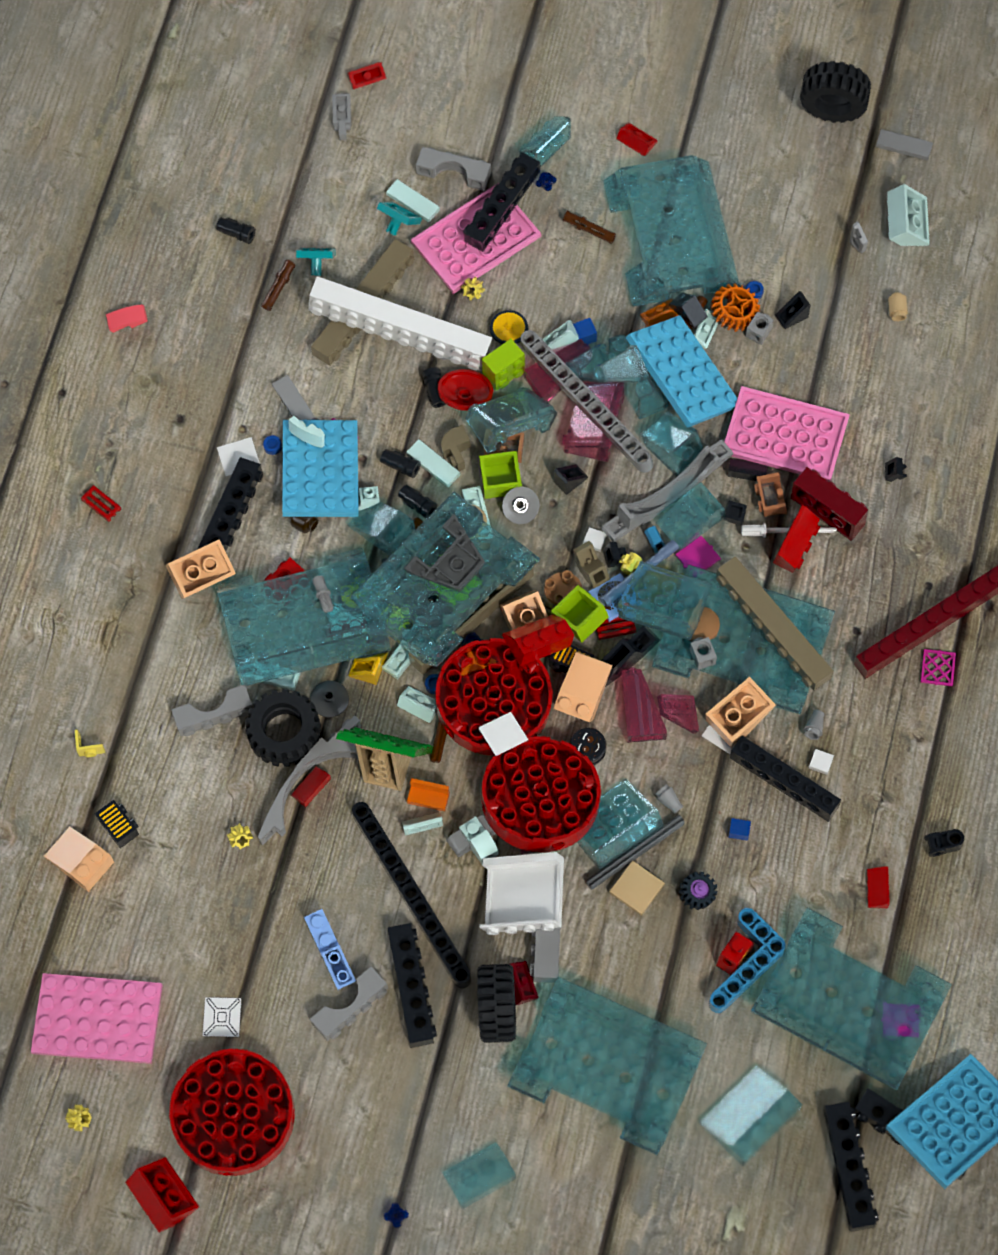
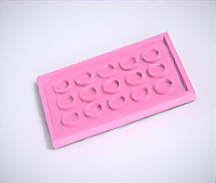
M495 185L411 239V244L453 294L462 289L461 286L466 284L465 280L467 278L471 281L474 277L479 278L541 237V232L519 206L516 205L484 252L465 243L463 234L465 227L472 223L475 213L482 209L485 199L487 197L490 198L493 194Z
M741 386L725 438V444L732 450V457L796 474H801L808 467L819 472L825 480L831 481L850 414Z
M43 973L31 1053L152 1064L162 983Z

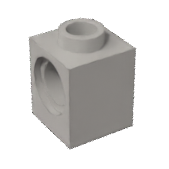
M757 312L747 327L746 337L762 345L773 328L774 320L765 313Z
M703 637L696 638L690 643L689 651L697 670L716 664L717 656L709 637L704 639ZM703 649L707 654H700L698 650Z

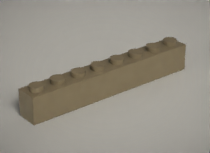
M395 239L355 290L383 299L387 293L389 294L392 291L394 283L402 278L405 269L413 264L415 259L413 249ZM331 320L312 344V355L331 366L334 361L336 362L339 359L341 351L350 345L352 337L358 334L361 329L357 327L351 328L346 323Z
M519 554L408 653L410 663L424 675L498 609L500 604L508 600L534 576L533 566Z
M736 556L717 569V582L722 587H726L732 600H737L741 605L740 608L745 615L749 614L753 619L755 627L765 633L767 641L770 644L773 643L778 648L779 655L789 661L791 669L801 675L802 681L807 687H811L815 691L832 678L833 669Z

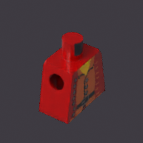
M736 931L721 952L716 966L731 976L742 965L753 949V942Z

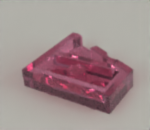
M670 694L657 696L659 713L662 717L693 734L699 732L694 696Z

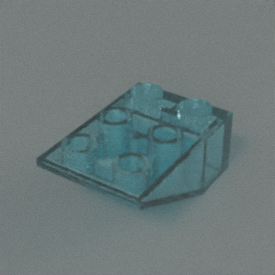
M701 482L681 497L656 524L670 540H674L678 544L679 550H681L723 520L725 509Z
M380 501L369 508L360 510L358 517H354L347 524V526L390 557L397 552L415 530L414 520L400 510Z

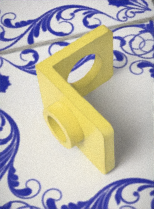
M78 729L75 730L76 751L79 756L95 757L97 754L105 753L103 744L82 747L81 735Z

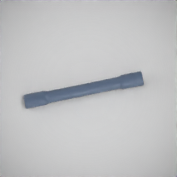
M674 540L669 541L616 587H613L600 597L601 602L608 607L629 587L678 550V544Z

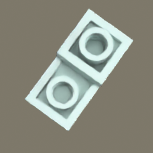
M295 416L289 419V431L293 435L313 446L324 447L325 434L320 428H317L314 424L307 427L302 420L299 421Z
M378 486L359 488V510L379 503Z

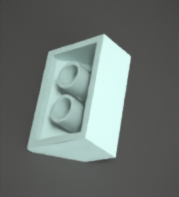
M905 184L888 191L889 240L900 246L929 245L927 197Z

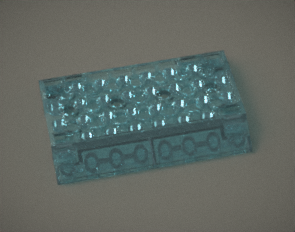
M690 155L620 168L603 180L610 213L628 210L629 203L642 257L640 264L625 273L632 307L667 301L669 293L702 287L704 294L719 291L722 286L725 287L728 284L733 286L736 283L740 287L708 161ZM658 176H663L665 180L660 182L657 181L655 178ZM671 207L673 210L667 213L663 211V208ZM672 238H678L680 242L674 244L670 240ZM684 269L688 274L680 275L678 271Z
M453 492L351 595V598L369 620L422 663L438 667L463 641V638L454 631L500 584L515 587L540 561V558L512 536L509 539L502 536L483 521V514L456 492ZM453 514L456 515L468 537L485 561L482 569L461 592L412 575L404 570L406 565L415 556L429 567H432L456 539L442 528ZM482 543L490 545L486 550L481 549L479 546ZM432 595L439 597L436 602H430L428 598ZM405 622H411L413 624V626L409 629H405L402 627L403 623Z
M363 548L326 556L327 566L259 583H254L252 575L215 584L241 685L245 684V686L391 650L386 624ZM316 576H324L326 586L331 592L330 598L334 606L332 612L325 613L322 608L315 607V604L320 601L316 598L317 592L312 582V579ZM355 592L362 593L360 599H354L352 595ZM280 611H286L288 613V615L284 618H280L277 616V614ZM243 620L251 622L248 627H241L240 623Z
M688 564L676 597V605L667 630L663 633L652 667L689 679L693 670H697L695 660H693L689 651L690 643L692 642L684 635L681 622L688 610L700 606L707 607L717 614L720 621V628L716 638L710 640L717 660L715 665L700 669L699 671L739 684L750 677L766 692V695L776 704L775 707L800 715L810 687L803 683L802 677L798 672L795 673L791 669L789 661L779 655L778 648L773 643L770 644L767 641L765 633L755 627L753 619L749 614L745 615L740 608L741 605L737 600H732L726 587H722L717 582V573ZM763 588L821 655L835 611ZM725 635L729 637L730 641L722 643L719 638ZM763 647L767 652L764 655H759L756 653V649ZM703 649L698 650L700 654H707Z
M807 907L772 975L769 976L753 1005L751 1012L897 1091L952 984L915 965L906 985L903 986L834 949L833 946L843 926ZM794 968L799 969L801 976L793 978L790 975V971ZM834 988L837 991V996L829 997L826 994V990ZM865 1007L871 1008L874 1013L873 1016H864L862 1009ZM902 1026L908 1027L910 1035L906 1037L901 1036L899 1028Z
M558 977L541 1012V1019L527 1049H524L507 1087L545 1104L554 1090L625 1122L626 1125L620 1139L658 1156L697 1071L707 1043ZM549 1039H554V1040H556V1042H557L556 1048H554V1049H549V1048H547V1047H546V1042H547V1040H549ZM585 1056L594 1058V1063L591 1066H586L582 1060ZM622 1073H629L632 1079L630 1082L624 1083L620 1080V1075ZM664 1089L668 1091L669 1097L665 1100L659 1099L657 1096L659 1090Z

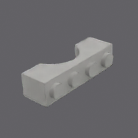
M422 147L416 163V172L418 175L435 178L443 171L454 170L464 175L468 187L485 191L491 175V164L483 160H473L467 156L461 157L450 152H441L434 148Z
M244 684L227 690L223 704L213 711L204 712L197 710L190 703L171 709L180 736H190L195 731L211 729L214 725L228 723L233 718L239 716L246 717L248 716L249 708L253 709Z
M372 966L356 979L358 994L350 1006L343 1009H331L324 1006L310 1019L311 1024L326 1041L337 1038L341 1034L340 1030L346 1025H352L356 1021L358 1014L368 1011L373 1001L376 999L380 1000L386 995L388 985Z

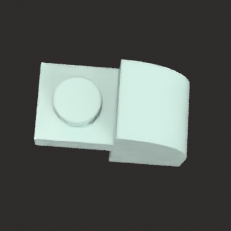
M476 816L459 827L481 865H483V858H493L498 855V849L494 840Z

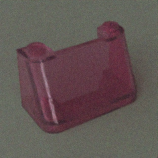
M583 382L618 418L619 410L623 405L625 397V383ZM575 404L567 435L564 434L562 439V445L565 446L564 453L608 462L610 456L609 449L612 442Z

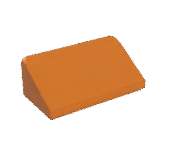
M672 298L640 314L647 327L679 316L669 307V303L673 301Z

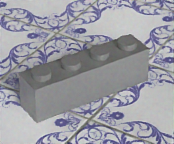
M554 928L553 931L536 929L535 932H532V937L536 938L535 944H531V956H535L534 964L530 963V976H534V982L558 983L560 928Z

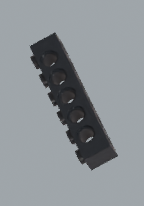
M523 152L518 158L516 157L513 160L512 167L504 173L500 184L495 185L493 194L490 198L487 197L485 199L482 209L475 213L472 223L465 227L463 232L465 243L484 252L541 172L540 161Z
M242 457L239 458L198 549L219 539L225 552L228 546H232L234 541L233 535L236 530H239L242 522L241 518L248 511L249 500L255 496V487L263 478L264 472H262L261 464ZM244 479H249L247 483H242ZM237 495H242L239 499L234 498ZM229 511H235L234 514L227 515ZM222 527H227V530L219 531Z
M744 736L740 737L731 750L730 759L827 822L831 820L839 808L840 798Z
M411 923L387 927L410 1048L434 1044L433 1037H437L435 1025L430 1023L433 1012L431 1005L427 1006L426 998L430 997L428 987L423 986L422 979L426 977L424 967H419L418 960L422 959L420 947H415L414 941L418 940L416 928L412 929ZM403 943L411 945L408 950H402L400 946ZM407 962L414 963L412 969H405L403 966ZM411 981L418 983V986L414 989L407 987ZM419 1000L422 1002V1005L419 1008H413L411 1003ZM418 1020L426 1022L421 1028L415 1026V1022Z
M867 1088L855 1108L856 1118L863 1123L868 1122L872 1124L877 1132L883 1135L885 1133L892 1137L891 1140L902 1146L886 1130V1126L904 1110ZM879 1109L883 1116L880 1118L874 1117L872 1110ZM966 1171L960 1177H958L959 1180L963 1178Z
M849 1101L826 1105L823 1112L849 1230L854 1232L875 1228L879 1217L877 1209H873L871 1202L874 1201V1194L872 1188H868L867 1180H870L867 1168H864L862 1160H865L863 1147L859 1148L858 1144L860 1132L859 1128L854 1126L853 1119H856L854 1107H850ZM837 1122H846L848 1128L846 1130L839 1129ZM844 1141L850 1142L852 1149L845 1150L841 1143ZM854 1162L857 1169L854 1171L849 1170L846 1167V1163ZM858 1182L862 1189L854 1191L851 1188V1183ZM858 1202L863 1203L866 1206V1211L859 1212L855 1204Z

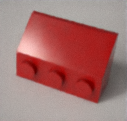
M802 505L797 512L773 561V564L792 573L796 568L800 569L804 559L801 557L804 552L808 553L812 545L810 539L812 535L816 537L821 527L818 525L820 519L806 506Z
M552 614L503 633L502 636L519 665L523 666L571 647L574 633L565 619Z
M166 1157L137 1168L125 1182L159 1233L175 1226L199 1208V1205Z

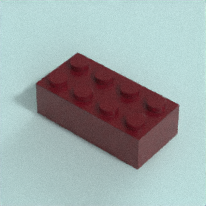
M806 467L793 483L791 499L800 506H806L830 527L837 528V532L850 541L865 526L868 514L865 504L851 498L848 492L838 489L832 481L825 480L816 470Z

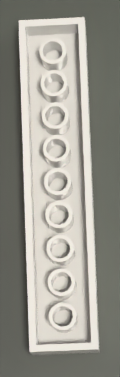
M318 276L309 295L308 310L314 315H323L334 322L346 323L351 328L363 329L368 334L374 333L380 335L383 339L397 341L403 346H412L420 352L432 353L437 358L449 359L452 363L466 365L471 370L482 371V358L489 353L492 337Z

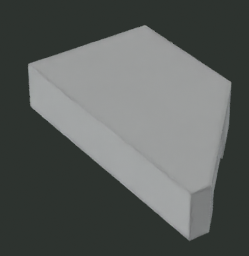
M857 221L852 225L849 242L862 254L867 249L868 240Z

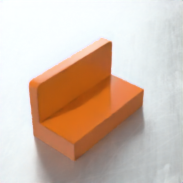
M411 778L407 804L446 811L450 795L449 786Z

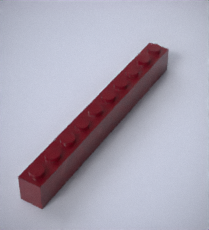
M998 565L858 654L854 665L864 679L870 677L998 594Z

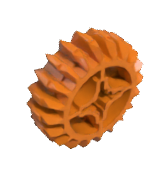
M735 283L733 286L730 284L725 287L722 286L719 291L715 292L711 300L710 310H713L712 316L717 317L716 322H721V327L726 325L728 330L733 328L735 332L738 329L743 331L748 327L760 309L759 299L754 298L755 293L749 292L750 288L744 289L743 284L738 287ZM727 298L728 302L726 306H723V300ZM748 309V315L744 317V310Z

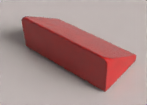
M381 62L347 73L353 90L387 79Z
M631 123L621 127L617 135L618 141L643 156H646L658 141Z
M316 766L291 796L306 808L331 780L330 774Z
M888 866L867 869L868 908L889 907Z

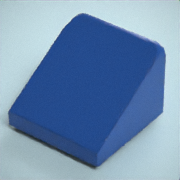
M732 818L728 838L748 841L751 821Z

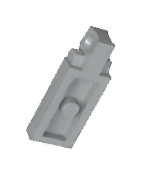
M350 93L332 94L334 130L339 131L340 140H347L346 130H351Z

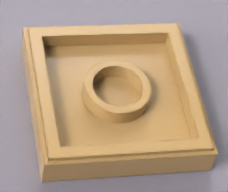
M632 861L609 893L642 916L665 883Z

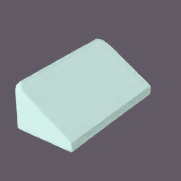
M706 308L704 311L708 317L695 329L693 327L691 329V332L704 349H707L719 323L716 322L717 317L712 316V312Z
M568 320L542 340L558 355L576 342L579 337L572 321Z
M410 686L399 696L397 703L399 708L428 723L435 717L437 713L435 699Z
M438 812L403 821L402 826L405 835L442 827L443 821L441 814Z

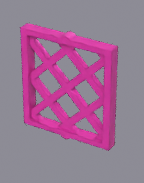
M924 649L921 683L953 687L956 653ZM928 653H934L937 656L932 659ZM942 655H950L951 657L945 660ZM926 657H927L930 661H928V662L925 664V659H926ZM937 658L943 661L939 666L935 662ZM950 660H952V667L948 663ZM930 663H933L936 667L932 671L927 667ZM946 664L949 670L944 673L941 667ZM926 669L928 674L924 676V670ZM937 670L942 674L938 678L933 674ZM950 672H951V680H950V678L947 676V674H949ZM931 675L934 681L926 680V678ZM945 677L948 683L940 682L939 680Z

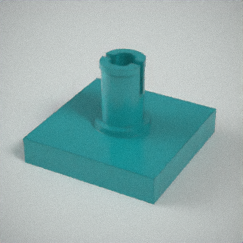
M379 202L377 206L378 210L392 217L386 232H390V234L395 236L401 223L419 225L423 219L394 202Z
M299 248L296 250V258L311 259V275H322V259L334 258L336 256V248Z

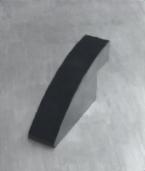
M642 626L631 639L622 638L601 660L613 665L606 686L628 671L660 641L648 626Z

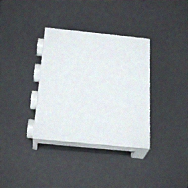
M557 852L483 858V867L488 869L485 924L480 925L482 930L486 931L489 935H498L499 932L515 934L520 930L525 932H535L536 929L553 931L554 928L561 927L564 857Z

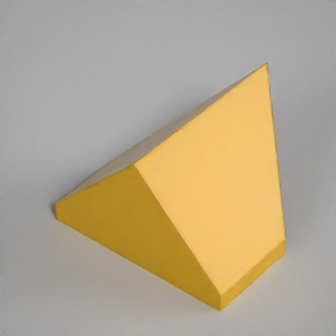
M389 651L367 658H355L348 676L377 685L382 672V666L385 664Z

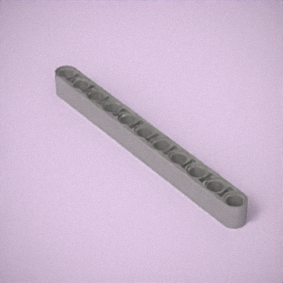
M527 330L523 332L521 342L525 351L640 472H649L653 468V460L649 451L534 331Z

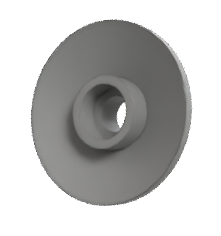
M527 487L513 488L503 498V513L513 523H528L536 517L539 511V499L535 492ZM518 501H522L523 503L522 507L520 508L516 506Z

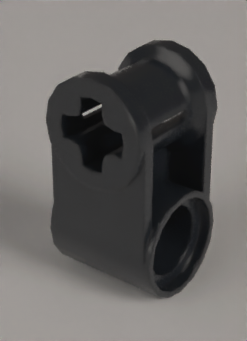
M952 829L924 836L930 850L928 853L929 857L959 851L964 842L963 832L958 829ZM956 837L960 842L954 844L950 841V838Z

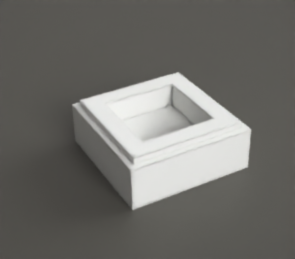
M589 527L583 544L590 541L595 551L601 552L607 535L605 532Z
M815 749L809 769L827 775L834 755Z

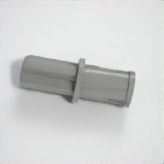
M316 576L312 579L317 592L316 598L320 600L325 613L332 612L334 606L330 598L331 592L326 586L324 576Z

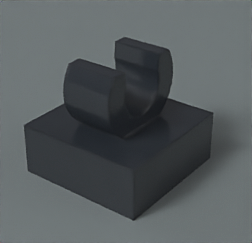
M895 457L885 463L886 481L892 482L896 479L902 480L907 477L906 474H903V470L907 468L903 464V458Z
M729 500L724 520L742 525L747 505Z
M609 542L603 550L607 567H615L623 554L626 555L627 553L625 547L618 548L617 542Z

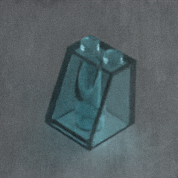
M668 411L641 433L645 447L676 476L680 475L703 450L697 430L693 427L687 428L681 419Z

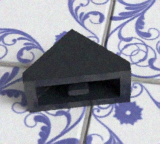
M798 291L775 316L783 328L787 329L809 318L811 305L803 293Z
M681 293L669 303V307L694 329L708 317L695 295Z
M577 464L554 470V483L565 495L588 478Z

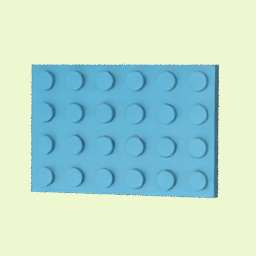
M680 315L628 334L626 337L627 341L687 428L735 409L738 398Z
M283 420L282 517H358L357 420H302L307 427L314 424L324 432L325 444L322 448L297 438L289 431V420Z
M970 1054L887 1124L886 1130L946 1189L998 1143V1080Z

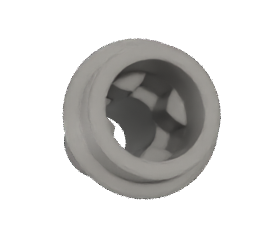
M820 710L813 711L812 716L804 727V735L808 739L818 740L822 736L824 712Z
M667 784L655 794L658 797L657 800L674 814L683 807L673 788Z

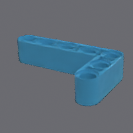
M744 908L740 911L738 926L760 948L712 993L709 1007L715 1013L724 1012L784 953L785 941L750 908ZM749 916L752 922L745 923L742 917ZM763 930L767 935L759 937L756 931ZM778 944L781 950L773 951L770 946ZM762 957L767 963L760 965L756 959ZM749 971L752 973L753 976L751 978H745L743 977L742 972ZM736 985L738 991L731 992L728 990V986ZM716 998H721L724 1001V1004L721 1006H717L714 1004L713 1000Z

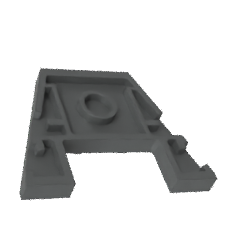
M453 514L442 526L447 533L456 539L432 567H429L415 556L406 565L404 570L412 575L461 592L482 569L485 561L468 537L456 515Z

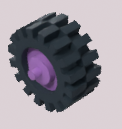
M694 872L682 881L679 886L681 888L679 894H682L680 899L685 901V906L690 905V909L696 908L695 910H700L709 906L716 899L715 896L718 891H715L717 884H713L715 880L713 878L709 879V874L704 875V872Z

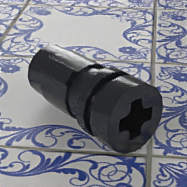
M221 217L216 225L217 231L231 237H236L237 240L247 244L253 241L256 232L255 227L245 223L239 224L238 221L231 218L225 219Z
M432 367L424 370L422 376L425 386H427V395L432 403V407L440 408L445 406L446 403L441 400L438 394V383L442 378L440 369Z
M385 449L380 458L381 463L399 470L402 474H407L411 478L416 477L421 466L419 460L409 456L405 457V454L395 450Z
M405 485L399 491L398 497L404 501L403 503L411 509H416V512L425 519H429L435 513L438 506L437 503L428 497H424L414 488Z

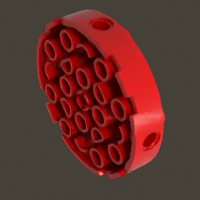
M490 638V640L470 642L456 650L441 668L435 693V705L439 721L446 733L457 744L469 751L482 755L496 756L479 730V727L509 712L513 714L526 737L539 736L550 715L552 686L550 676L544 664L538 659L520 666L504 639ZM473 650L476 651L475 660L479 665L488 664L491 658L496 660L497 664H489L488 668L464 676L461 675L465 667L473 664V658L466 655ZM481 653V654L486 655V656H488V657H487V658H480L478 655ZM494 694L497 695L498 698H491L489 697V695Z
M544 736L527 737L528 741L497 756H493L487 765L481 791L483 814L492 830L501 839L514 847L541 853L558 851L578 842L594 824L601 796L599 776L589 758L576 750L577 748L563 740L561 742L552 740L550 737Z
M224 1049L212 1052L210 1055L198 1059L186 1069V1072L178 1080L173 1090L169 1116L171 1129L178 1145L193 1163L214 1174L239 1176L265 1167L280 1154L293 1130L295 1106L287 1081L273 1063L252 1051ZM237 1108L236 1114L232 1116L227 1115L229 1109Z

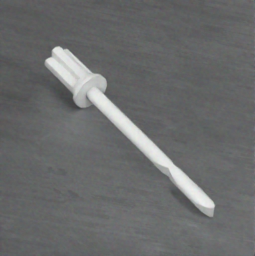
M763 523V525H741L742 536H763V538H766V533H787L790 527L766 528V523ZM820 527L818 533H834L837 531V528Z

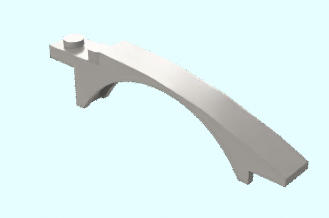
M722 439L711 447L706 446L695 460L665 487L640 501L620 504L617 516L604 524L602 530L612 542H615L640 524L642 526L721 466L733 455L732 450Z
M354 715L342 724L340 730H350L351 728L355 729V727L361 728V722ZM339 731L332 733L328 738V742L321 737L298 763L280 789L258 835L262 846L276 832L281 837L286 834L284 825L286 800L293 785L307 770L321 762L335 758L359 759L354 743L336 739Z

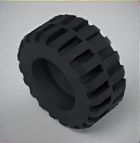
M824 61L819 65H813L804 74L800 101L806 112L812 114L815 118H821L823 121L828 120L833 123L851 122L860 118L866 112L871 82L866 73H863L860 68H855L852 64L848 65L841 61L840 63L835 61L826 63Z
M277 689L272 690L270 695H267V693L261 695L262 700L256 699L253 703V709L249 708L248 718L245 721L247 738L254 753L261 757L262 761L266 763L271 761L273 766H279L280 763H283L284 767H289L292 762H295V765H297L300 759L321 738V724L318 712L313 702H310L309 698L305 695L301 697L298 691L294 690L292 693H289V689H282V692H278ZM289 714L300 719L302 727L294 738L279 742L267 737L265 732L266 726L274 717Z
M510 964L481 965L477 969L480 1039L484 1043L512 1042L516 1039L513 966Z

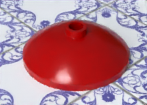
M459 369L446 373L440 379L438 394L444 403L454 409L473 411L485 407L491 401L493 385L486 376L479 372Z

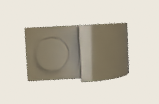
M463 425L449 430L443 436L441 442L443 459L449 458L453 467L456 466L458 471L465 469V461L460 452L471 448L470 438Z
M590 541L573 549L577 559L575 561L577 567L593 588L610 580L605 565L598 559L593 544Z

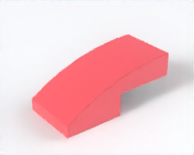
M143 304L122 308L106 314L109 330L113 333L127 326L134 328L148 321Z

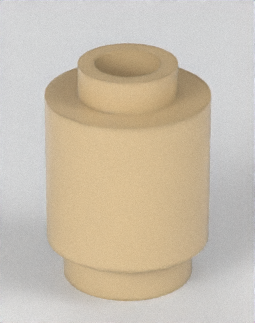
M893 293L888 298L889 315L893 321H903L907 318L906 315L908 314L907 298L902 293Z

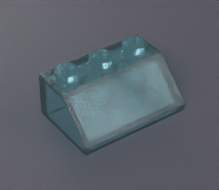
M554 116L551 120H548L539 132L533 134L527 144L525 143L520 147L519 156L523 152L540 161L542 167L571 138V118Z
M497 1143L488 1146L442 1172L461 1209L516 1179L514 1170Z

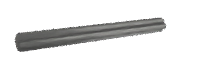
M678 815L588 878L586 880L587 886L591 890L599 886L685 824L684 819Z

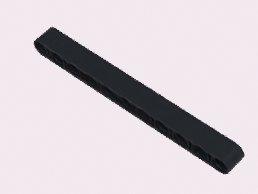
M357 802L352 808L356 824L454 984L459 988L468 987L471 983L469 968L370 807L365 802ZM360 810H365L366 814L364 816H358L357 812ZM370 826L376 827L374 832L366 831ZM380 842L386 843V846L382 849L376 847ZM390 858L396 859V862L392 865L386 863ZM403 874L406 876V879L398 881L396 877ZM408 891L416 892V895L412 898L406 896ZM419 907L427 909L423 914H418L416 910ZM431 923L437 926L432 931L426 929L427 925ZM440 940H444L447 942V944L444 947H438L436 945V943ZM449 957H455L457 959V961L454 964H449L446 962V960ZM464 973L467 975V979L460 981L457 979V976Z

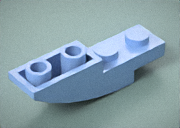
M323 909L305 916L304 919L337 990L356 982Z

